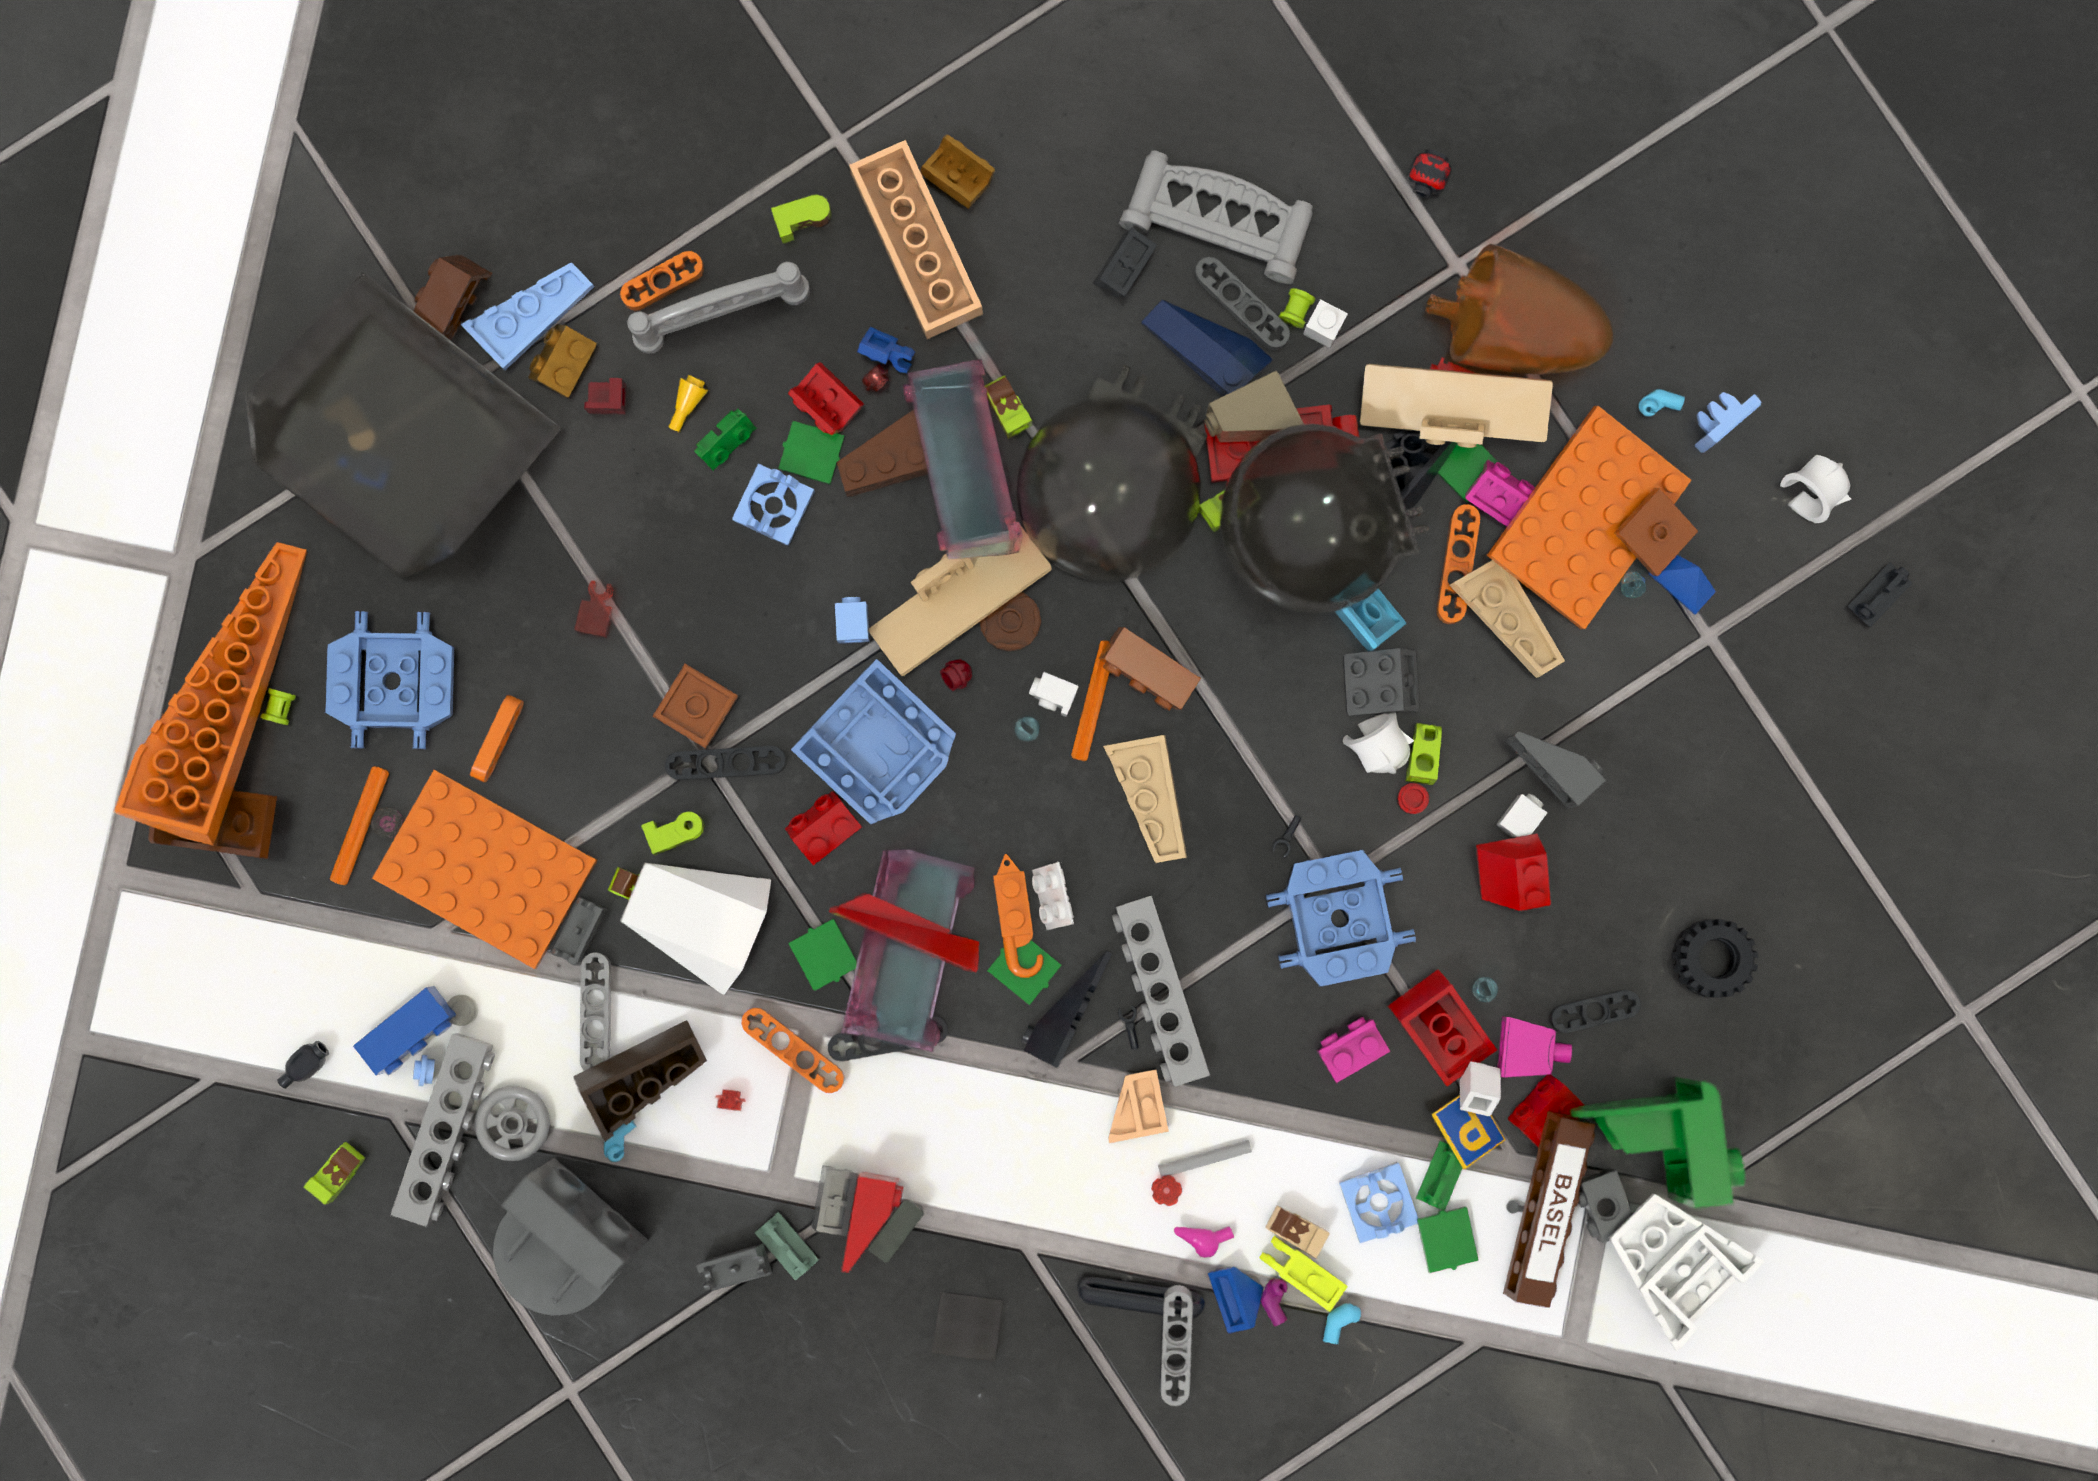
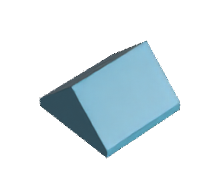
M1369 576L1338 597L1331 605V608L1368 652L1375 650L1407 624Z

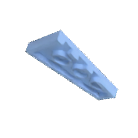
M571 262L537 281V284L525 291H519L512 295V298L498 306L494 305L485 310L484 314L473 320L469 319L461 325L506 370L591 291L594 286Z

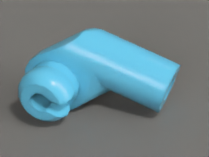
M1656 389L1641 399L1639 410L1648 417L1655 415L1663 407L1680 411L1685 397L1662 389Z
M633 1121L628 1125L623 1124L613 1132L614 1136L604 1142V1154L611 1162H618L623 1158L624 1136L636 1127Z
M1346 1303L1332 1310L1327 1316L1323 1341L1338 1344L1341 1328L1351 1322L1356 1323L1361 1318L1360 1308L1351 1303Z

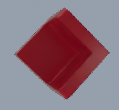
M609 378V383L590 382L588 385V402H584V409L588 414H625L626 383L622 378Z

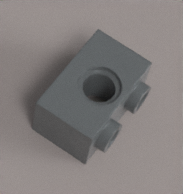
M1610 1168L1582 1178L1578 1204L1581 1208L1585 1207L1589 1219L1585 1220L1589 1234L1592 1238L1596 1237L1602 1243L1610 1241L1609 1237L1633 1214L1617 1170ZM1608 1198L1611 1202V1209L1607 1214L1600 1215L1597 1211V1204L1601 1199Z

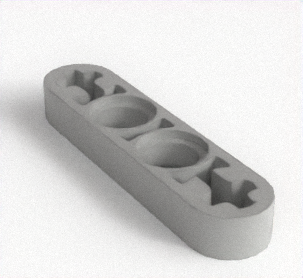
M598 952L585 956L581 964L580 1065L583 1071L593 1067L592 1064L587 1063V1058L593 1056V1047L587 1048V1042H604V1048L597 1047V1056L603 1058V1061L610 1058L611 961L606 955ZM596 957L599 963H604V970L598 971V980L605 979V985H587V979L594 980V970H589L588 965L589 963H594V958ZM592 989H599L604 994V1002L599 1007H593L588 1002L587 996ZM592 1020H598L603 1024L604 1032L599 1038H592L587 1033V1026Z
M1181 1285L1168 1288L1164 1295L1161 1396L1164 1402L1172 1406L1185 1403L1189 1397L1193 1300L1190 1290ZM1175 1296H1182V1301H1184L1181 1303V1315H1175V1303L1173 1302L1175 1301ZM1180 1324L1185 1327L1186 1333L1182 1337L1176 1338L1169 1334L1168 1329L1172 1325ZM1180 1354L1185 1358V1362L1179 1367L1171 1366L1167 1362L1170 1355ZM1172 1376L1178 1377L1179 1390L1176 1395L1172 1394L1171 1391Z

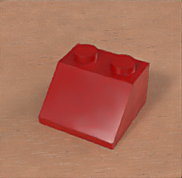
M1538 834L1476 845L1482 900L1518 911L1551 905L1547 853Z

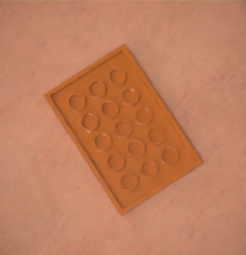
M1593 406L1487 556L1577 627L1586 629L1636 559L1635 555L1614 532L1654 488H1660L1672 503L1675 504L1691 482V479L1600 406Z
M433 770L372 879L531 968L537 969L598 860L437 770Z

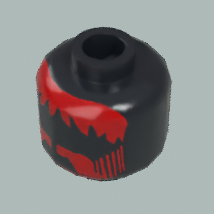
M1428 149L1425 150V153H1419L1414 157L1407 175L1408 183L1414 188L1413 193L1423 198H1430L1431 195H1439L1445 190L1452 172L1446 155Z

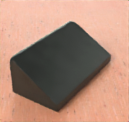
M905 1199L869 1246V1251L885 1263L889 1262L924 1215L923 1208Z

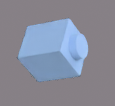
M860 597L842 598V603H835L837 642L839 644L870 642L867 603L861 602Z

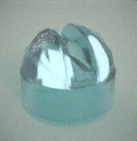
M1629 571L1621 578V592L1624 596L1638 598L1645 593L1646 581L1640 572ZM1630 582H1634L1633 587L1629 586Z
M1026 716L1017 721L1015 733L1020 740L1030 742L1039 735L1040 727L1034 718ZM1022 722L1035 731L1032 736L1020 727Z
M1480 977L1473 985V995L1481 1002H1490L1498 993V985L1491 977ZM1485 980L1492 994L1490 996H1486L1481 984Z

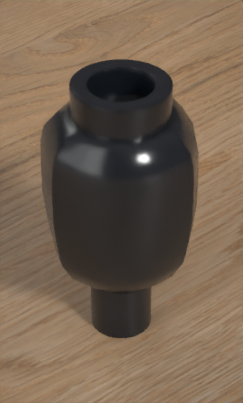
M320 1041L301 1046L287 1060L285 1064L286 1072L277 1079L279 1085L286 1089L294 1081H306L315 1075L324 1066L326 1057L329 1055L327 1047Z

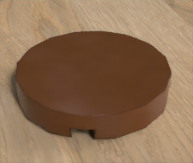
M1020 592L980 621L981 632L987 642L997 649L1008 652L1022 650L1030 645L1038 635L1041 625L1039 608L1034 600L1024 592Z

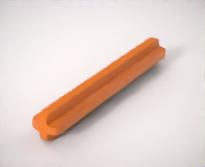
M1102 640L1099 644L1071 754L1072 758L1076 760L1086 761L1088 759L1109 677V672L1103 668L1105 662L1098 658L1109 641Z
M377 766L371 768L330 876V880L334 883L346 885L349 881L389 772Z

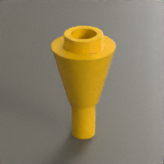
M688 375L687 379L680 378L675 405L676 411L668 426L670 429L680 432L687 415L693 411L708 392L707 389L703 388L704 381Z

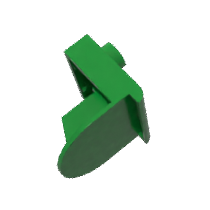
M1675 1077L1677 1094L1611 1101L1571 1109L1572 1117H1594L1596 1124L1614 1150L1623 1149L1626 1154L1662 1150L1668 1198L1693 1208L1734 1204L1732 1187L1744 1186L1745 1170L1739 1148H1726L1720 1095L1718 1090L1708 1082Z

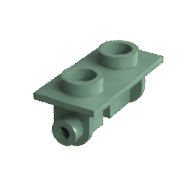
M779 1212L755 1232L795 1281L820 1260Z

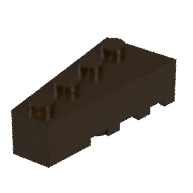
M686 1020L573 1076L604 1142L614 1136L613 1132L623 1124L628 1125L636 1118L635 1114L649 1103L653 1105L661 1098L660 1094L671 1085L676 1086L707 1060Z

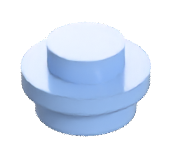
M422 1055L421 1061L415 1060L413 1079L418 1080V1086L432 1084L435 1059H428L427 1055Z

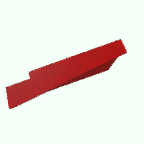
M868 893L854 897L855 899L841 905L830 907L829 912L928 956L940 959L965 971L977 973L979 942L976 940L949 934L950 929Z

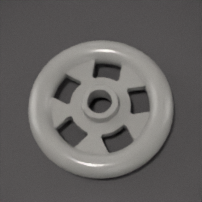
M505 1086L491 1092L479 1105L475 1117V1131L480 1144L490 1155L504 1161H519L535 1154L546 1141L550 1128L549 1113L542 1099L533 1091L520 1086ZM516 1099L528 1103L525 1112L518 1108H513ZM500 1102L505 1107V1110L496 1118L490 1111ZM511 1117L518 1120V1127L516 1129H511L508 1126V1120ZM528 1118L537 1119L536 1133L527 1132ZM495 1125L498 1132L502 1135V1138L494 1141L488 1132V1129ZM522 1137L523 1146L511 1149L509 1139Z

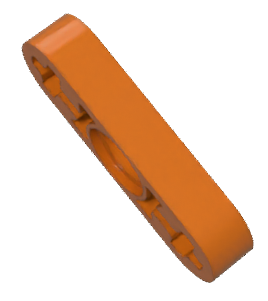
M692 251L682 252L626 282L621 288V299L629 309L641 310L698 280L704 272V264L697 253ZM686 260H690L691 263L697 262L694 265L695 271L693 273H689L688 270L678 273L681 277L679 281H677L674 272L670 269L675 266L678 272L685 267L684 262ZM667 273L670 275L671 283L667 288L659 289L654 285V279L658 274ZM648 280V284L655 294L650 296L648 290L639 295L641 300L635 302L634 299H627L631 296V289L635 288L638 292L646 289L643 282Z
M507 695L503 700L470 772L471 777L484 783L490 778L521 713L524 703L522 700L511 695Z

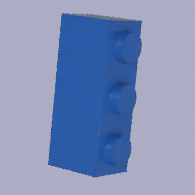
M435 986L426 987L354 1044L353 1047L375 1076L385 1072L389 1076L403 1065L401 1059L411 1053L414 1056L428 1045L425 1040L435 1033L438 1037L452 1026L450 1020L457 1015Z

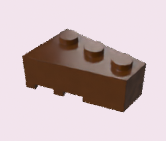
M463 255L436 259L428 270L430 278L426 286H423L416 294L414 302L417 304L412 314H408L402 323L401 329L404 331L400 340L431 358L441 356L462 323L459 319L467 303L473 305L477 297L473 295V292L482 278L488 281L492 272Z
M918 407L837 462L847 497L936 472Z

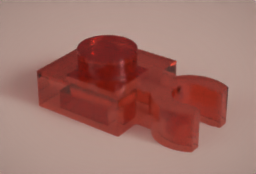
M591 580L588 586L591 600L590 602L581 600L574 630L606 638L613 607L605 605V602L613 595V586L607 584L606 591L603 594H597V582Z

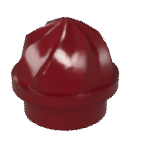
M958 659L948 661L945 664V668L940 670V674L946 686L950 690L955 691L958 688L964 689L967 686L968 681L972 678V669L967 662Z

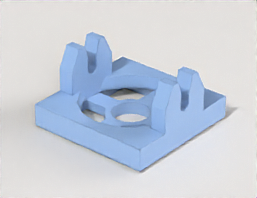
M1724 392L1721 393L1719 398L1726 407V410L1714 401L1709 403L1707 408L1714 420H1711L1702 411L1697 414L1699 426L1706 435L1694 446L1701 453H1704L1720 441L1761 405V401L1755 394L1743 404H1740L1734 396Z
M758 464L732 520L789 546L815 490L799 483L798 480L790 475L782 474L777 469L771 470ZM779 482L774 493L764 496L755 492L765 483ZM788 487L796 497V510L786 506V501L783 498ZM771 497H777L783 503L782 510L777 514H770L765 509V503ZM751 501L762 506L764 515L761 522L756 520L751 513ZM784 515L791 519L790 522L782 527H770L773 518Z
M1398 1162L1339 1182L1360 1243L1374 1238H1386L1391 1233H1400L1405 1230L1404 1228L1417 1224L1418 1216ZM1377 1181H1390L1397 1186L1398 1191L1387 1194L1379 1189ZM1368 1185L1370 1193L1367 1196L1366 1202L1356 1205L1358 1191L1362 1186ZM1377 1193L1384 1194L1388 1201L1387 1207L1382 1211H1374L1370 1206L1371 1197ZM1402 1200L1401 1213L1391 1223L1388 1215L1391 1204ZM1370 1211L1378 1215L1382 1227L1368 1224L1361 1219L1359 1214Z

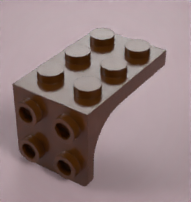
M232 791L214 846L181 838L151 826L148 836L149 842L268 859L277 796Z

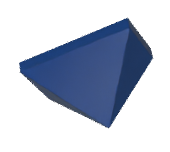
M1676 555L1659 576H1653L1650 572L1648 573L1694 615L1716 592L1701 568L1679 555Z
M1235 1267L1209 1272L1208 1276L1227 1332H1238L1255 1327L1264 1287Z

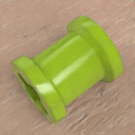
M1291 288L1289 291L1291 297L1285 311L1280 312L1279 318L1291 326L1304 328L1305 315L1309 306L1314 304L1316 299L1305 291Z
M269 688L270 698L266 712L261 714V718L288 725V712L291 702L296 699V695Z

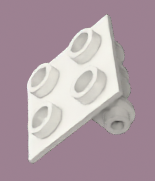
M1059 862L1032 870V885L1039 897L1041 905L1039 915L1041 921L1046 926V930L1074 924V915L1071 904L1068 901L1070 898L1066 893L1067 887H1065L1066 882L1063 869L1060 868Z

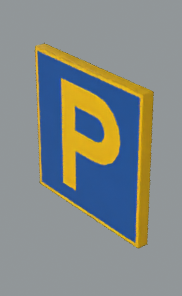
M1460 1095L1431 1114L1463 1169L1468 1168L1505 1141L1503 1134L1491 1115L1485 1116L1460 1110Z

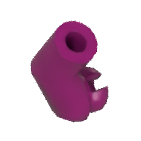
M1277 1278L1271 1279L1266 1284L1261 1297V1304L1274 1327L1287 1320L1280 1302L1284 1293L1287 1292L1288 1286L1283 1279Z

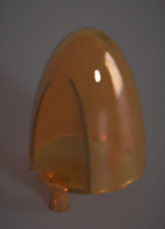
M1494 244L1485 246L1475 258L1467 276L1460 278L1457 286L1461 287V289H1456V294L1459 296L1456 302L1434 294L1430 295L1427 302L1428 305H1431L1426 307L1427 314L1451 319L1453 337L1450 344V354L1453 361L1477 368L1534 375L1570 372L1595 364L1607 354L1613 343V328L1607 314L1583 288L1566 276L1532 258Z

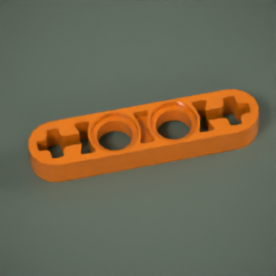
M1469 504L1459 506L1452 513L1437 602L1438 618L1446 624L1459 622L1465 616L1467 609L1465 601L1457 596L1454 607L1459 609V613H1455L1452 618H1449L1448 612L1443 611V607L1448 606L1451 601V595L1445 596V591L1457 594L1448 583L1449 573L1458 571L1463 576H1466L1473 570L1480 514L1474 506ZM1464 511L1469 512V517L1473 518L1474 521L1467 525L1465 533H1472V538L1466 535H1454V531L1460 533L1463 523L1457 519V516H1462ZM1457 541H1463L1469 547V553L1464 558L1455 556L1452 551L1453 544Z
M752 1008L744 1013L741 1022L743 1030L821 1091L834 1093L843 1086L845 1076L840 1067L766 1010ZM761 1014L763 1016L761 1022L766 1027H770L771 1022L776 1025L768 1033L766 1041L761 1038L765 1031L759 1027L753 1030L749 1027L751 1025V1021L748 1019L750 1015L757 1016ZM777 1032H784L789 1036V1045L784 1050H778L772 1044V1038ZM801 1051H809L813 1054L814 1064L812 1067L803 1069L797 1064V1056ZM820 1060L826 1063L821 1068L826 1073H831L832 1071L837 1073L835 1079L838 1081V1084L836 1086L831 1084L826 1087L823 1084L825 1078L817 1073L816 1078L810 1075V1073L818 1068Z

